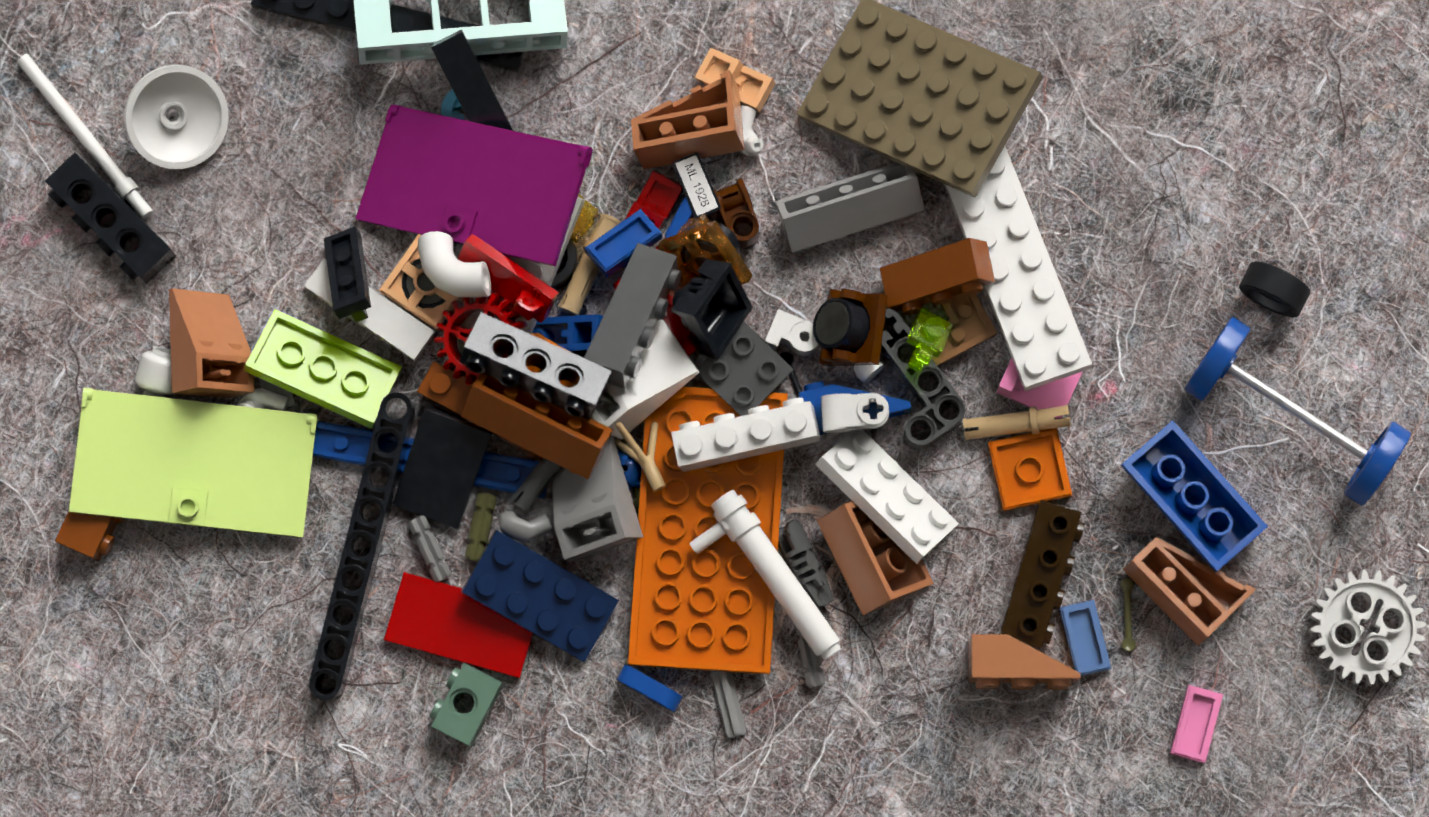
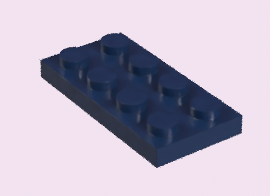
M498 530L494 531L461 590L462 594L582 662H585L619 601Z

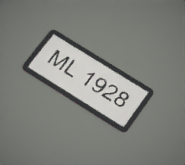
M697 152L672 163L695 218L703 217L721 209Z

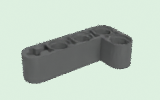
M886 309L884 323L890 324L892 322L894 324L892 334L898 341L890 348L889 346L892 345L893 338L889 332L883 331L881 351L923 407L922 410L907 421L904 439L911 448L924 450L954 430L962 422L965 414V405L901 316L896 311ZM902 348H910L915 351L917 359L912 363H903L899 360L897 352ZM923 376H931L936 380L937 388L931 392L923 391L918 385V380ZM944 404H952L957 408L958 416L953 420H946L940 415L939 408ZM916 424H923L929 429L930 436L925 440H917L911 435L910 429Z

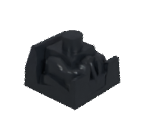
M705 259L697 271L699 277L692 278L683 289L675 292L672 301V311L681 316L683 327L690 332L687 337L690 344L700 354L718 360L753 307L731 263Z

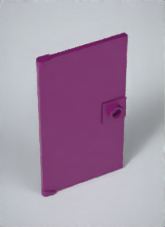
M395 104L390 105L385 119L386 124L359 205L356 220L420 235L428 232H444L453 238L454 244L464 245L465 240L474 234L503 255L556 267L586 168L590 164L593 154L592 147L410 109Z

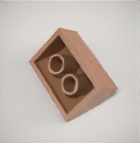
M853 501L841 505L816 520L862 616L885 608L934 584L923 560L916 564Z

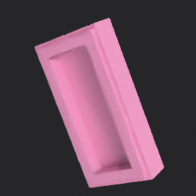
M1192 685L1187 686L1170 750L1171 755L1203 764L1206 763L1223 694Z

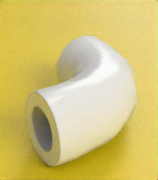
M428 232L419 237L418 251L422 270L435 287L455 297L479 298L490 296L491 278L485 261L467 263L458 260L453 252V238L444 232Z

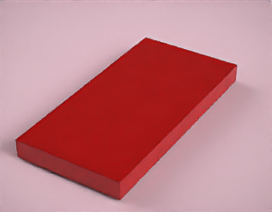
M403 572L384 641L521 679L533 633L462 594V588Z

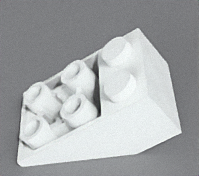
M663 319L657 320L654 325L655 335L650 348L643 349L640 356L642 359L641 367L635 379L630 378L626 389L607 383L592 415L595 421L613 429L611 435L619 439L623 437L615 426L617 422H621L626 430L631 432L700 373Z

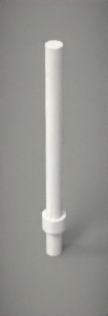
M28 54L21 56L17 61L19 66L113 182L115 192L123 201L127 200L142 220L148 218L153 213V210L138 193L139 187L131 177L126 178Z

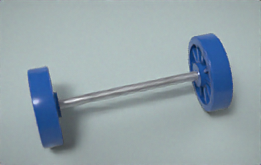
M1231 317L1185 385L1184 391L1196 399L1204 401L1218 379H1222L1227 372L1360 458L1357 469L1344 490V495L1360 506L1365 505L1398 460L1411 437V432L1392 421L1382 431L1374 444L1372 443L1367 450L1235 365L1233 362L1238 356L1236 352L1250 332V327L1235 317Z

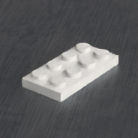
M863 429L851 431L815 464L916 564L959 524Z

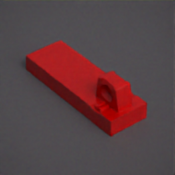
M474 234L465 240L458 260L467 263L485 261L490 273L491 290L503 298L509 299L514 305L512 310L526 318V320L530 321L534 318L542 323L548 317L559 292Z

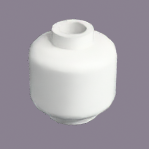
M153 346L152 351H146L142 354L135 382L144 389L143 395L155 397L175 395L172 393L171 349Z

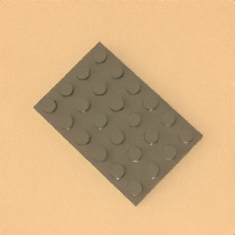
M861 0L796 114L805 122L976 198L1042 81L1043 76L1037 70L876 1Z

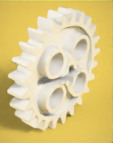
M1366 569L1360 571L1359 580H1356L1353 573L1348 572L1346 574V584L1339 578L1334 579L1335 591L1327 587L1322 589V593L1327 600L1316 599L1314 601V604L1321 611L1309 615V618L1317 621L1318 625L1308 629V632L1318 634L1319 639L1314 641L1311 646H1322L1324 651L1317 658L1318 660L1325 658L1331 660L1327 668L1328 671L1337 667L1341 668L1339 679L1342 680L1351 673L1353 674V684L1356 685L1359 684L1362 676H1365L1368 686L1374 685L1376 675H1378L1382 683H1386L1389 681L1388 671L1395 677H1399L1402 675L1399 664L1410 668L1413 663L1408 655H1420L1421 651L1414 646V643L1425 641L1424 636L1417 634V629L1425 627L1426 623L1416 621L1415 616L1424 610L1423 608H1412L1411 604L1417 598L1416 595L1407 598L1403 595L1407 584H1403L1397 589L1393 586L1395 576L1392 575L1383 582L1381 571L1378 570L1374 573L1372 579H1369ZM1353 595H1361L1367 601V609L1364 613L1356 612L1352 608L1351 598ZM1380 599L1383 602L1382 606L1370 625L1375 631L1364 637L1357 656H1353L1352 650L1364 631V627L1359 624L1371 617L1375 603ZM1385 611H1392L1397 614L1399 625L1396 629H1390L1385 626L1383 622ZM1338 626H1344L1350 630L1352 638L1349 644H1341L1337 641L1335 630ZM1370 642L1378 643L1383 648L1384 654L1380 661H1375L1369 657L1367 647Z

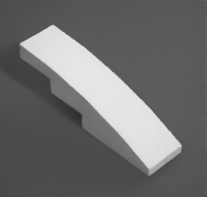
M324 258L304 287L333 307L327 260ZM369 287L371 307L366 309L368 318L355 322L351 315L347 317L415 362L436 334L435 331Z

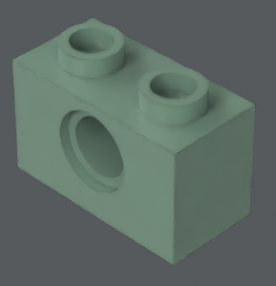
M464 663L461 670L455 667L446 684L451 689L444 701L438 699L429 718L434 720L431 727L472 748L504 684ZM463 694H469L474 699L473 709L468 713H459L455 707L457 698Z

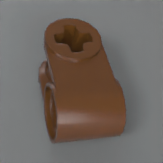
M742 178L736 179V184L718 191L714 189L721 209L716 212L723 225L736 235L740 243V249H747L754 246L759 239V223ZM746 223L752 226L753 231L748 236H739L734 232V229L737 225Z

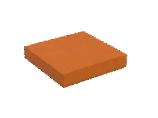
M1057 428L1041 430L1040 434L1027 433L987 443L1003 512L1039 504L1040 500L1050 502L1072 497Z

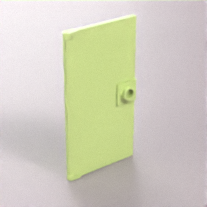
M84 388L82 392L69 512L303 538L315 431L318 422L317 414Z

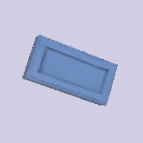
M1090 600L1060 607L1059 612L1074 670L1078 671L1080 676L1110 670L1111 665L1095 601Z

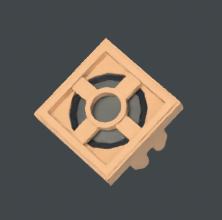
M418 234L381 286L379 292L438 331L436 328L437 323H443L446 320L442 312L448 310L455 313L451 302L458 300L463 303V297H455L438 289L425 275L418 251V239L421 236Z

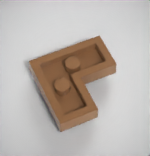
M960 293L952 296L953 301L940 305L948 320L919 335V340L937 366L997 336V331L976 294L963 295Z

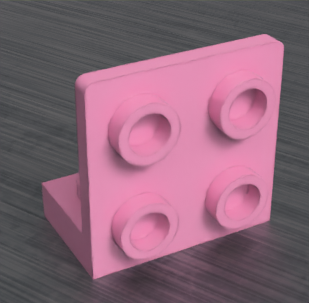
M1011 358L996 393L1026 407L1036 406L1037 410L1064 406L1069 403L1082 372L1025 391ZM1063 415L1055 416L1056 419L1063 417Z

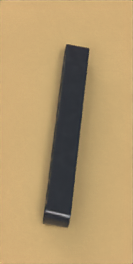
M390 393L383 398L380 404L309 680L311 693L320 700L337 699L343 693L415 417L413 402L402 393ZM398 400L404 401L407 406L405 415L399 419L391 418L389 414L390 405ZM389 434L395 435L398 440L397 448L391 453H384L380 448L382 438ZM378 469H386L389 473V480L383 487H375L371 481L372 474ZM369 503H377L380 507L379 517L375 521L367 522L363 517L364 507ZM361 537H368L371 541V550L365 556H358L354 551V544ZM358 571L363 578L362 585L357 590L350 591L345 585V578L350 572ZM344 605L350 606L354 613L352 621L347 625H341L336 618L338 609ZM334 640H340L345 647L343 656L337 660L331 659L327 652L328 645ZM330 674L336 681V687L332 693L326 695L320 691L318 685L323 675Z

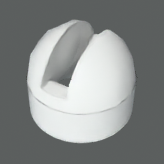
M879 360V365H855L854 371L861 382L866 384L884 368V364Z

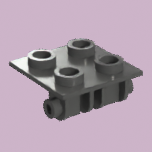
M744 321L718 360L708 357L697 368L700 372L698 375L740 416L749 415L748 410L758 407L775 388L778 389L787 380L786 377L794 370Z

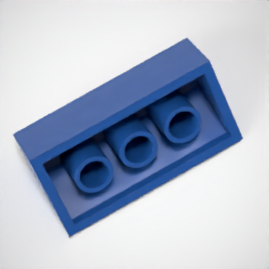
M1174 420L1120 465L1215 572L1268 527Z

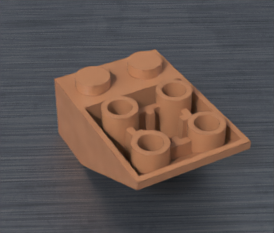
M169 289L172 393L218 398H233L254 393V375L244 371L251 350L230 296L219 293Z
M972 634L968 639V683H976V689L991 690L997 689L1000 683H1012L1013 690H1032L1033 687H1036V683L1047 684V690H1069V687H1072V684L1080 679L1078 671L1010 635Z

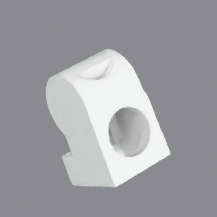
M780 309L777 310L765 342L775 351H777L779 343H783L789 346L796 355L807 356L813 353L818 346L813 335V324Z

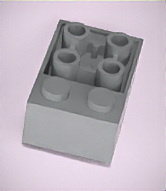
M614 437L609 438L601 460L589 479L561 467L552 479L554 527L564 560L585 559L643 538Z

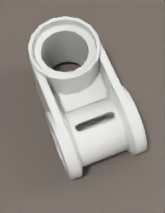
M877 393L830 394L821 396L824 433L875 429L883 426L889 418L888 402ZM874 402L877 408L883 409V412L877 414V419H870L869 413H863V410L869 409V403Z

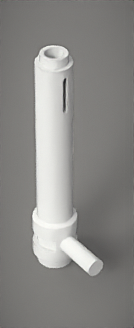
M734 489L727 492L711 504L715 511L713 516L718 523L691 541L692 549L699 554L725 534H727L732 542H737L816 656L821 655L825 661L842 649L838 644L841 640L759 526L761 521L755 512L750 513L746 505L748 503L743 495L738 496Z

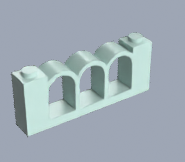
M353 0L359 65L437 59L431 49V44L461 29L475 55L567 48L568 29L564 0H527L529 22L490 25L487 0H477L481 26L441 29L438 6L440 0H426L431 9L433 30L392 33L390 6L394 0Z

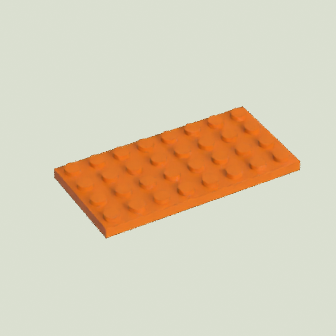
M684 387V398L663 403L645 419L643 453L647 456L651 424L657 422L658 431L654 462L666 487L653 492L643 469H641L638 521L643 538L636 541L628 666L770 675L775 596L737 542H732L727 534L699 554L692 549L690 542L718 523L713 516L715 511L711 504L734 489L738 496L743 495L748 503L746 505L750 513L755 512L761 521L759 526L778 551L784 450L683 472L678 467L671 432L678 431L679 425L687 422L699 421L700 425L714 423L713 418L722 414L734 413L735 418L740 417L712 388ZM772 392L759 406L768 405L769 410L783 407L782 402L787 400L788 393Z

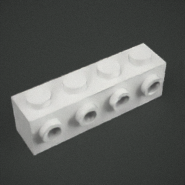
M793 398L782 402L783 407L769 410V406L764 405L749 409V415L735 418L734 413L716 416L713 418L714 423L700 425L699 421L683 423L679 425L678 431L671 432L678 467L683 472L819 442L821 438L814 407L810 401L804 402L803 398Z

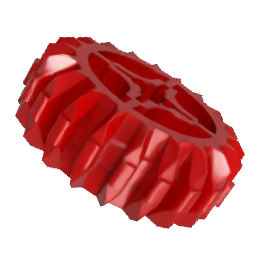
M491 293L488 300L487 296L475 299L463 297L464 305L458 300L452 301L451 304L455 313L444 310L442 315L448 320L447 324L437 323L436 325L438 330L444 331V337H435L434 339L435 343L444 344V349L439 350L437 356H448L449 359L443 364L444 369H452L456 366L453 378L459 379L465 375L466 385H472L480 375L469 370L465 364L460 363L461 353L457 338L466 343L469 337L468 334L471 333L473 328L469 329L460 326L470 314L484 310V314L493 318L496 315L502 322L520 330L528 326L526 321H515L520 316L516 311L511 310L508 312L512 303L509 299H504L499 304V294ZM503 353L501 358H507L509 356L506 353Z

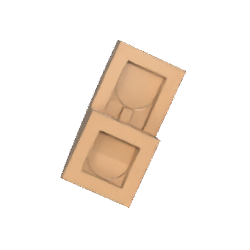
M710 48L694 78L707 86L721 79L720 74L730 70L739 89L740 103L760 113L776 84L774 79L744 66L738 59Z

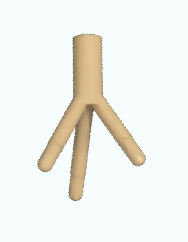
M617 422L615 426L629 446L619 439H614L616 447L641 465L653 492L666 487L654 462L658 423L653 422L651 424L646 456L621 422Z

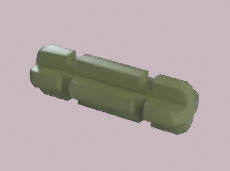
M479 493L477 495L475 504L477 511H474L468 537L471 541L470 544H467L465 558L467 560L477 562L485 549L484 544L488 543L493 520L491 511L495 510L497 501L496 497L492 494Z

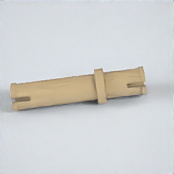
M603 213L599 215L593 233L589 240H585L582 246L584 249L582 257L557 307L561 311L572 316L579 315L584 300L599 270L586 255L585 247L620 224L621 222L618 219Z
M1067 404L1037 410V407L1034 406L1029 407V411L969 419L963 418L964 429L979 428L965 431V440L970 441L971 439L1032 431V434H1040V430L1068 428L1071 427L1070 417L1056 419L1055 416L1069 415V407Z

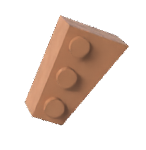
M730 70L720 74L721 79L703 88L698 85L690 89L691 94L673 103L669 100L631 119L633 150L643 169L670 165L674 161L695 152L699 154L701 159L745 150L740 93Z
M1155 537L1123 571L1197 645H1200L1256 589L1247 584L1244 586L1225 576L1226 573L1220 570L1215 572L1212 568L1195 560L1196 557Z

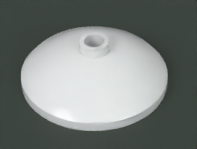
M186 65L159 67L142 77L129 94L124 113L125 129L136 151L149 162L168 169H185L207 160L221 145L229 120L228 105L218 84L206 73ZM175 108V118L168 120L166 118L167 110Z

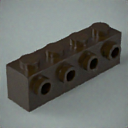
M1040 500L1000 634L1010 635L1038 651L1042 648L1043 643L1050 644L1055 624L1049 623L1053 609L1059 611L1064 598L1065 590L1059 589L1063 575L1069 577L1072 571L1075 557L1069 554L1072 543H1079L1083 534L1085 523L1079 521L1082 512Z

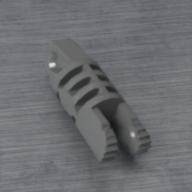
M796 519L791 520L786 526L779 528L778 547L784 561L788 562L790 570L817 608L820 609L833 602L834 598L825 571H821L820 567L822 565L816 559V552L813 553L812 551L813 546L799 521Z

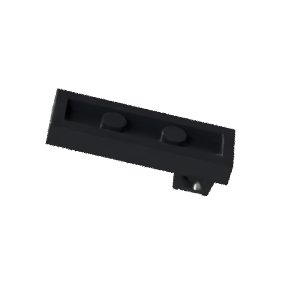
M354 226L324 238L333 311L338 319L351 315L355 322H359L368 318L366 309L371 307L362 238L358 229Z

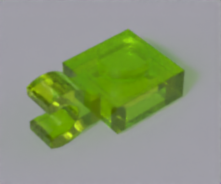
M922 308L915 317L906 341L915 346L908 367L921 373L924 364L928 366L932 356L937 358L944 350L953 324Z

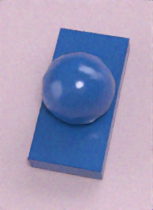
M640 209L586 246L585 253L607 278L618 269L627 267L637 243L651 247L662 239V233Z

